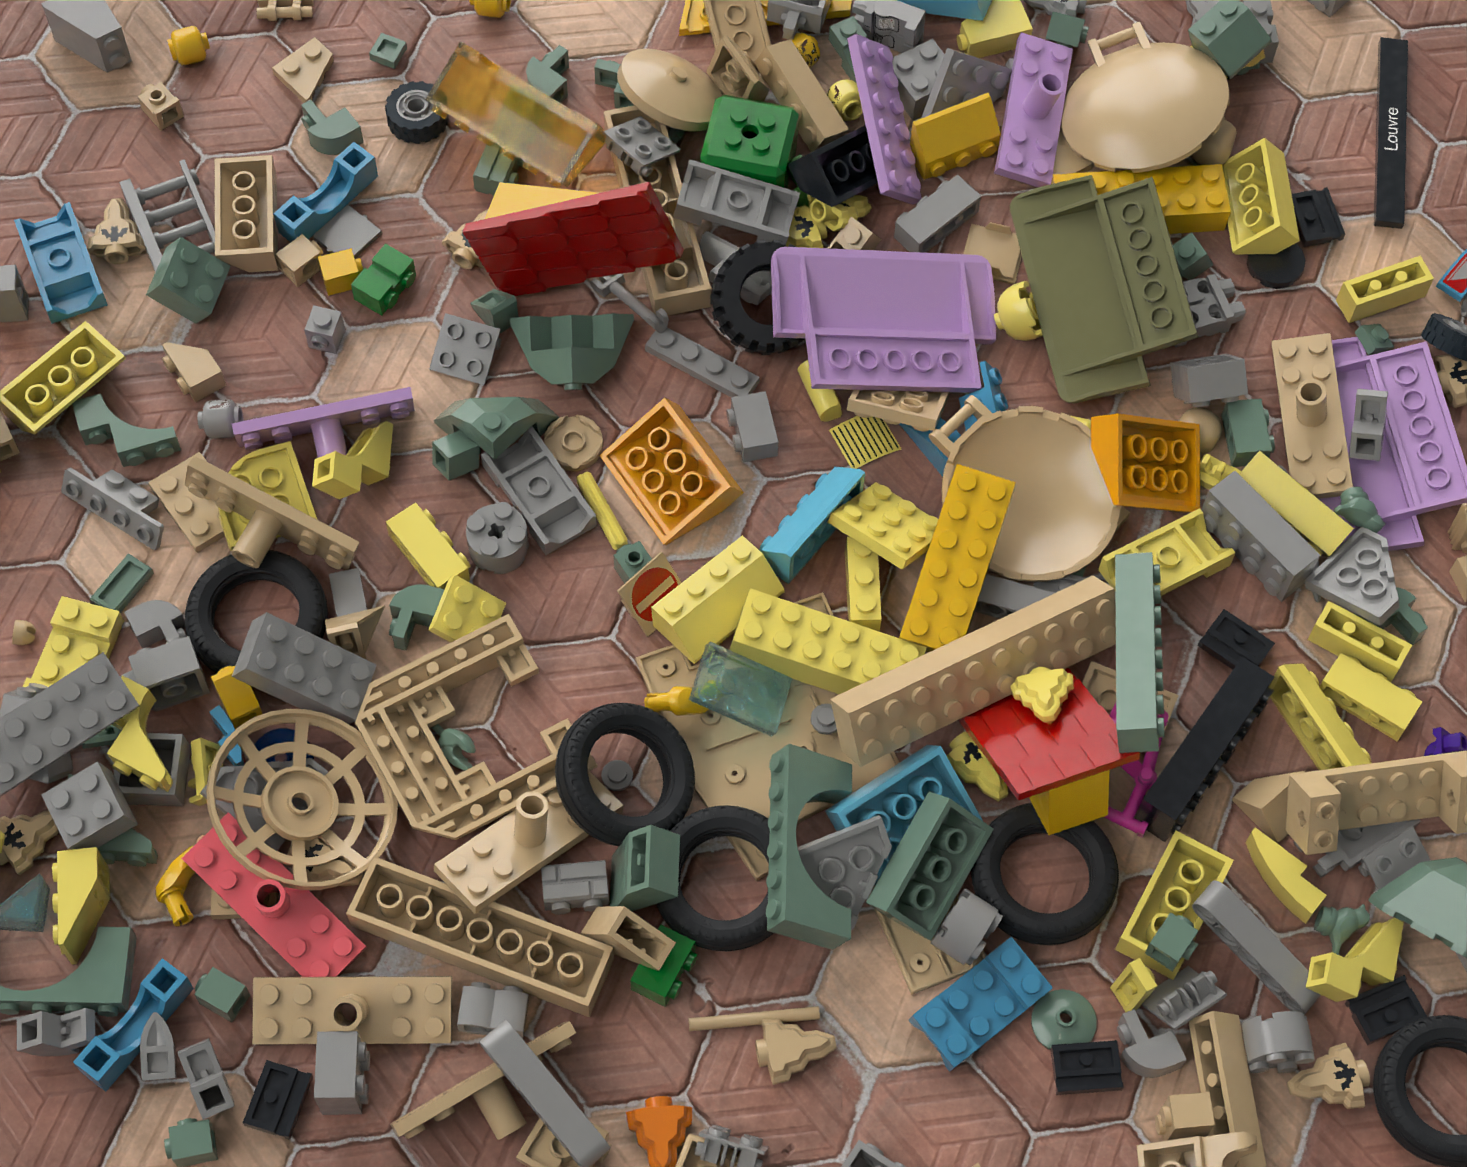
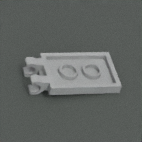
M1416 819L1338 830L1337 851L1326 852V855L1317 861L1318 864L1313 866V869L1320 878L1328 874L1339 864L1346 872L1362 861L1361 858L1411 826L1417 827L1421 821ZM1294 841L1293 843L1298 848V850L1300 852H1303V850Z

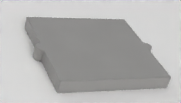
M347 204L313 235V239L326 248L328 254L352 248L354 258H356L382 234V231L368 220L367 215L362 216Z

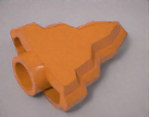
M668 1096L648 1098L645 1100L644 1108L626 1112L628 1128L636 1133L638 1146L647 1151L650 1167H675L677 1164V1148L685 1142L686 1129L692 1126V1107L673 1105L672 1098Z

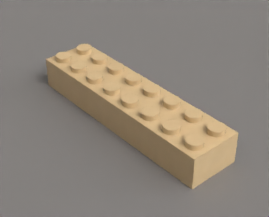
M635 105L604 111L605 131L641 116L649 121L661 134L669 138L665 124L649 117ZM610 151L619 187L623 188L650 181L684 249L682 257L676 259L673 263L641 267L653 313L656 315V311L660 308L664 309L667 315H673L711 307V286L693 223L673 218L682 188L674 154L652 163L653 171L648 177H645L643 175L639 176L630 168L631 165L627 166L624 163L625 160L621 161Z
M373 856L346 913L352 927L503 985L519 987L523 989L524 993L590 1017L614 961L612 946L499 903L492 902L474 914L446 883Z

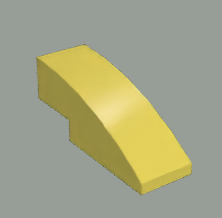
M1255 827L1245 842L1254 864L1274 895L1289 911L1306 924L1327 895L1302 877L1307 868L1306 864Z

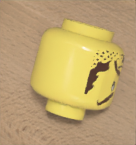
M849 79L834 83L828 90L827 96L843 121L859 118L863 111L857 83Z

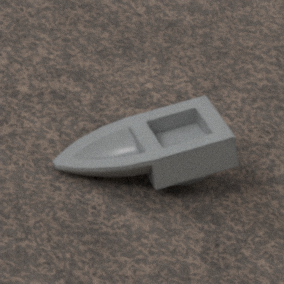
M153 1012L141 1035L140 1059L142 1081L177 1078L175 1044L173 1043L172 1034L165 1020L157 1012Z

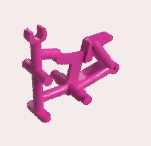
M1116 703L1109 715L1115 723ZM1165 710L1164 714H1158V718H1164V727L1167 725L1169 717ZM1162 737L1159 738V749H1160ZM1159 751L1145 752L1143 765L1137 760L1120 766L1134 778L1136 785L1123 812L1108 806V815L1104 816V818L1137 833V836L1141 838L1144 837L1149 823L1141 822L1134 817L1147 790L1151 788L1157 779L1155 766Z

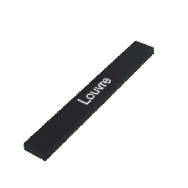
M1383 37L1380 38L1378 43L1374 226L1402 229L1405 220L1408 40Z

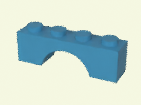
M356 142L349 145L334 159L329 176L318 190L305 198L292 196L273 213L278 233L290 242L301 234L309 240L378 177L375 157Z
M162 958L140 983L138 995L124 1017L106 1033L95 1036L73 1061L79 1071L106 1092L140 1053L141 1035L146 1022L153 1012H157L166 1022L194 989L188 977Z

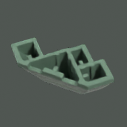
M612 313L594 316L563 315L555 317L524 316L510 318V325L532 370L552 385H564V390H582V384L595 383L615 366L634 321V314Z
M524 397L468 398L452 403L434 420V423L448 435L459 430L462 431L493 459H496L531 426L541 437L547 431L550 424L557 420L559 416L539 399Z
M1457 857L1420 862L1370 896L1368 901L1384 913L1410 924L1411 928L1433 940L1435 938L1439 939L1450 947L1451 950L1467 958V862Z

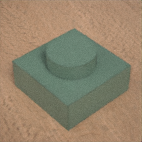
M381 33L369 52L370 60L395 69L407 50V44L403 40Z
M1381 324L1361 325L1355 331L1356 336L1368 355L1389 351L1394 348L1389 339L1388 332Z

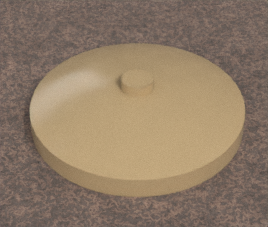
M638 49L631 51L624 57L617 72L618 83L625 96L649 117L680 130H708L715 99L722 96V93L712 79L694 64L665 51Z

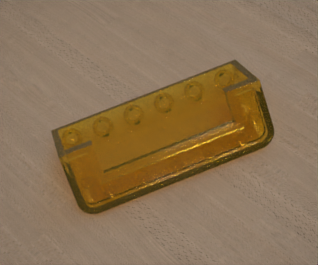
M461 41L425 99L433 105L431 111L444 119L450 115L456 119L454 122L455 126L467 133L470 129L479 133L476 137L478 140L489 147L493 143L502 147L499 153L512 161L518 157L524 161L522 167L535 175L541 171L547 175L545 181L559 189L562 185L568 187L605 145L606 136L603 134V131L606 130L577 111L574 112Z

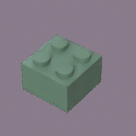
M180 237L166 247L146 296L197 324L212 313L231 266Z

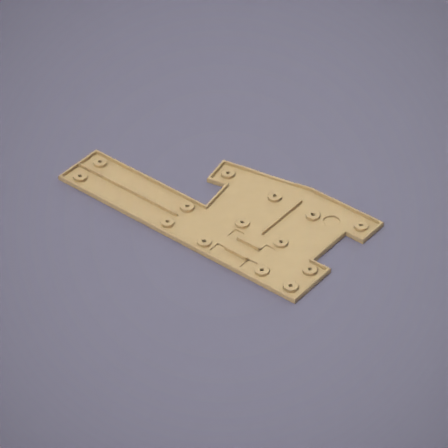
M823 592L793 602L834 616ZM674 645L635 657L649 693L669 692L674 686L696 689L707 681L716 682L714 672L724 668L726 671L732 669L735 686L722 690L723 697L705 713L676 716L671 711L657 712L666 718L685 740L694 764V789L707 808L723 805L739 806L756 811L769 819V789L771 786L769 763L771 756L787 744L801 748L805 747L808 750L852 764V793L899 763L893 751L860 767L842 752L837 731L832 734H821L813 728L811 724L812 711L821 704H831L830 699L839 695L837 693L727 657L728 654L691 666L689 659ZM737 772V775L733 776L732 773ZM827 802L806 803L800 812L797 824L835 804ZM726 836L756 881L769 874V864L756 846L746 840ZM957 894V896L955 897L953 903L951 904V906H950L948 912L946 913L945 917L947 916V914L949 913V911L951 910V908L954 907V905H956L957 902L959 901V899H958V898H959V895H958V894ZM874 909L911 995L963 976L986 957L982 950L978 958L971 965L967 963L963 965L930 944V940ZM917 961H922L923 964L918 965Z

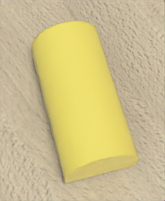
M808 360L804 361L798 367V373L820 420L827 422L841 417V405L834 389H812Z

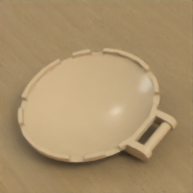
M1139 21L1132 24L1131 28L1099 40L1093 38L1087 41L1095 63L1085 70L1069 89L1064 100L1061 119L1064 137L1072 151L1081 159L1086 158L1094 162L1095 167L1116 172L1117 168L1132 169L1133 173L1146 172L1170 166L1189 157L1202 148L1201 143L1210 135L1214 136L1225 120L1224 114L1227 105L1230 103L1229 86L1221 67L1208 55L1193 47L1166 42L1149 43ZM1133 38L1137 39L1138 43L1105 56L1101 53V50Z
M971 395L964 401V406L940 429H935L928 435L931 442L948 458L942 478V504H944L957 464L1016 482L989 570L1020 581L1044 582L1057 580L1076 573L1089 565L1100 555L1112 539L1118 526L1117 523L1122 506H1115L1112 502L1091 448V430L1077 419L1062 412L1058 414L1036 406H1019L1017 409L992 413L975 396ZM973 414L978 420L953 443L948 437Z

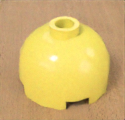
M1022 281L1007 288L1000 295L997 303L998 313L994 314L998 329H1004L1015 340L1028 341L1043 336L1032 292L1029 293L1026 289L1029 287L1028 281Z

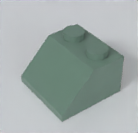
M1220 0L1188 29L1192 47L1202 51L1216 61L1229 79L1234 77L1272 42L1270 36L1250 9L1240 0Z

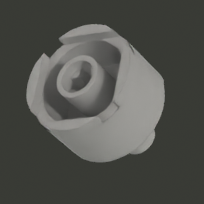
M499 502L484 506L467 519L466 538L471 560L478 568L494 571V574H505L517 569L523 563L529 547L527 526L523 516L511 507L509 503Z
M964 889L958 898L959 901L951 908L930 944L961 964L967 963L971 965L986 945L982 938L987 939L991 932H994L1003 916L998 913V909L969 890Z
M1296 1011L1272 1013L1273 1018L1262 1021L1260 1015L1250 1018L1241 1024L1247 1062L1251 1073L1265 1072L1269 1068H1277L1278 1073H1288L1296 1071L1298 1069L1297 1064H1307L1315 1061L1309 1024L1304 1013Z

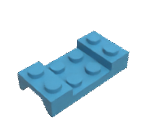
M70 202L62 206L57 216L37 223L20 218L14 220L52 324L108 305Z
M1010 937L941 994L913 1014L908 1021L927 1036L941 1054L945 1067L950 1072L1041 999L1053 987L1015 940Z

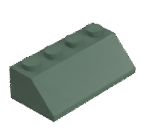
M929 791L866 903L886 917L931 941L994 829L952 799Z

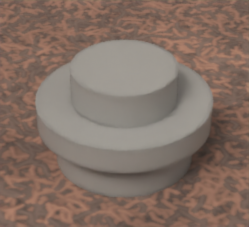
M821 704L812 711L811 724L821 734H832L837 731L831 704Z
M621 760L610 761L602 770V782L610 790L622 791L629 787L633 780L632 768Z

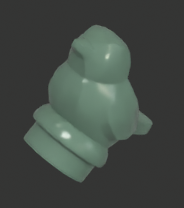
M1351 487L1342 492L1340 495L1341 505L1334 509L1337 515L1343 516L1355 526L1367 528L1375 533L1385 526V522L1378 515L1375 504L1369 500L1367 493L1361 487Z
M1364 904L1356 909L1343 907L1338 911L1334 907L1322 906L1317 914L1314 930L1320 932L1323 936H1329L1332 943V952L1339 955L1344 941L1355 931L1365 927L1370 921V915L1365 909Z

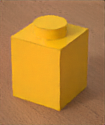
M352 248L318 257L328 296L352 290L351 283L363 270L361 259L354 258Z

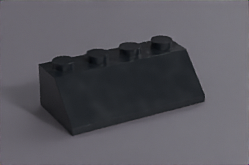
M866 125L788 164L799 189L831 207L878 183Z

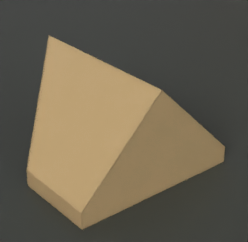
M385 605L326 619L325 625L329 642L366 659L365 653Z
M1305 771L1256 778L1236 794L1232 801L1269 838L1278 844L1288 835L1286 832L1289 774L1304 773Z

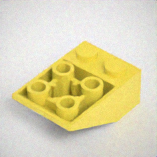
M97 847L57 851V863L52 864L53 880L57 882L58 892L53 894L52 897L54 913H58V924L53 925V940L55 945H59L61 954H65L72 965L78 963L110 900L109 867Z

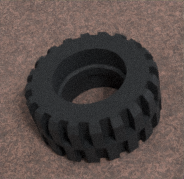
M758 240L754 244H746L740 247L739 250L732 253L718 270L712 284L713 290L710 295V304L713 305L714 311L712 315L714 321H718L720 325L719 330L723 335L726 334L731 339L730 342L736 347L740 345L745 348L746 352L752 354L754 352H759L761 355L782 353L797 346L806 339L773 337V325H764L754 321L746 314L741 304L740 294L746 279L759 271H771V258L778 248L796 247L792 244L789 246L783 245L782 241L773 240L772 242Z

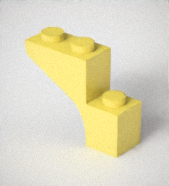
M385 421L380 423L378 427L363 430L346 455L334 451L315 459L312 487L337 499H342L359 492L361 482L370 485L388 478L393 424Z
M122 675L121 679L140 707L112 724L122 731L108 750L107 755L114 762L112 767L121 774L129 776L133 773L140 777L139 782L149 789L155 791L159 787L168 792L172 787L173 780L146 732L147 718L156 699L148 688Z
M1392 918L1387 922L1371 924L1345 957L1333 952L1311 957L1306 988L1335 1002L1357 998L1361 988V981L1372 986L1394 981L1404 921Z

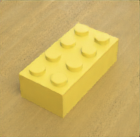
M1175 830L1115 950L1134 960L1140 958L1145 966L1174 980L1184 958H1181L1172 972L1145 954V951L1170 912L1176 916L1186 917L1193 923L1194 928L1199 931L1203 920L1194 912L1192 904L1213 880L1223 883L1234 860Z

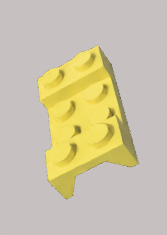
M1199 508L1103 556L1098 571L1115 590V555L1152 552L1154 565L1160 564L1161 583H1155V585H1160L1162 596L1201 575L1207 578L1229 567L1236 552L1232 548H1220L1207 532L1204 514Z
M61 596L50 622L53 627L32 677L26 678L23 687L29 686V683H37L49 687L102 652L109 659L124 623L120 611Z

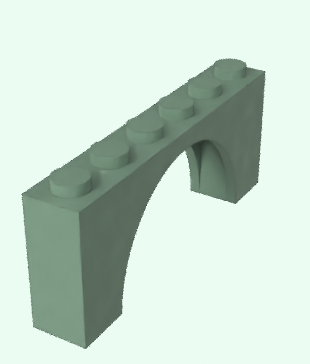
M787 744L771 756L769 763L771 786L769 789L770 816L768 819L770 834L767 849L769 874L766 880L768 887V904L766 907L767 931L833 950L851 939V909L829 898L813 882L799 855L796 827L800 812L806 803L827 802L835 804L852 793V764Z
M98 927L96 938L89 954L81 965L65 979L49 987L28 991L13 990L0 986V1013L15 1015L19 1013V1010H28L32 1013L40 1011L52 1013V1011H65L64 1013L67 1014L83 1008L95 1010L98 1015L105 1017L117 1016L118 1012L127 1013L137 940L136 935L131 927Z

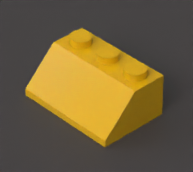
M985 93L913 121L910 147L915 157L914 165L923 180L941 176L950 169L964 167L973 160L989 157L998 151L1001 132L989 93Z

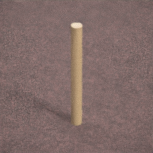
M819 1006L688 1018L689 1031L762 1025V1020L780 1019L782 1023L819 1020L820 1012Z

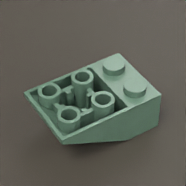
M653 825L628 833L623 843L612 855L609 906H625L630 911H636L678 897L679 834Z

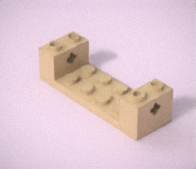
M1467 751L1289 774L1286 832L1306 855L1337 851L1338 830L1439 816L1456 834L1467 833Z

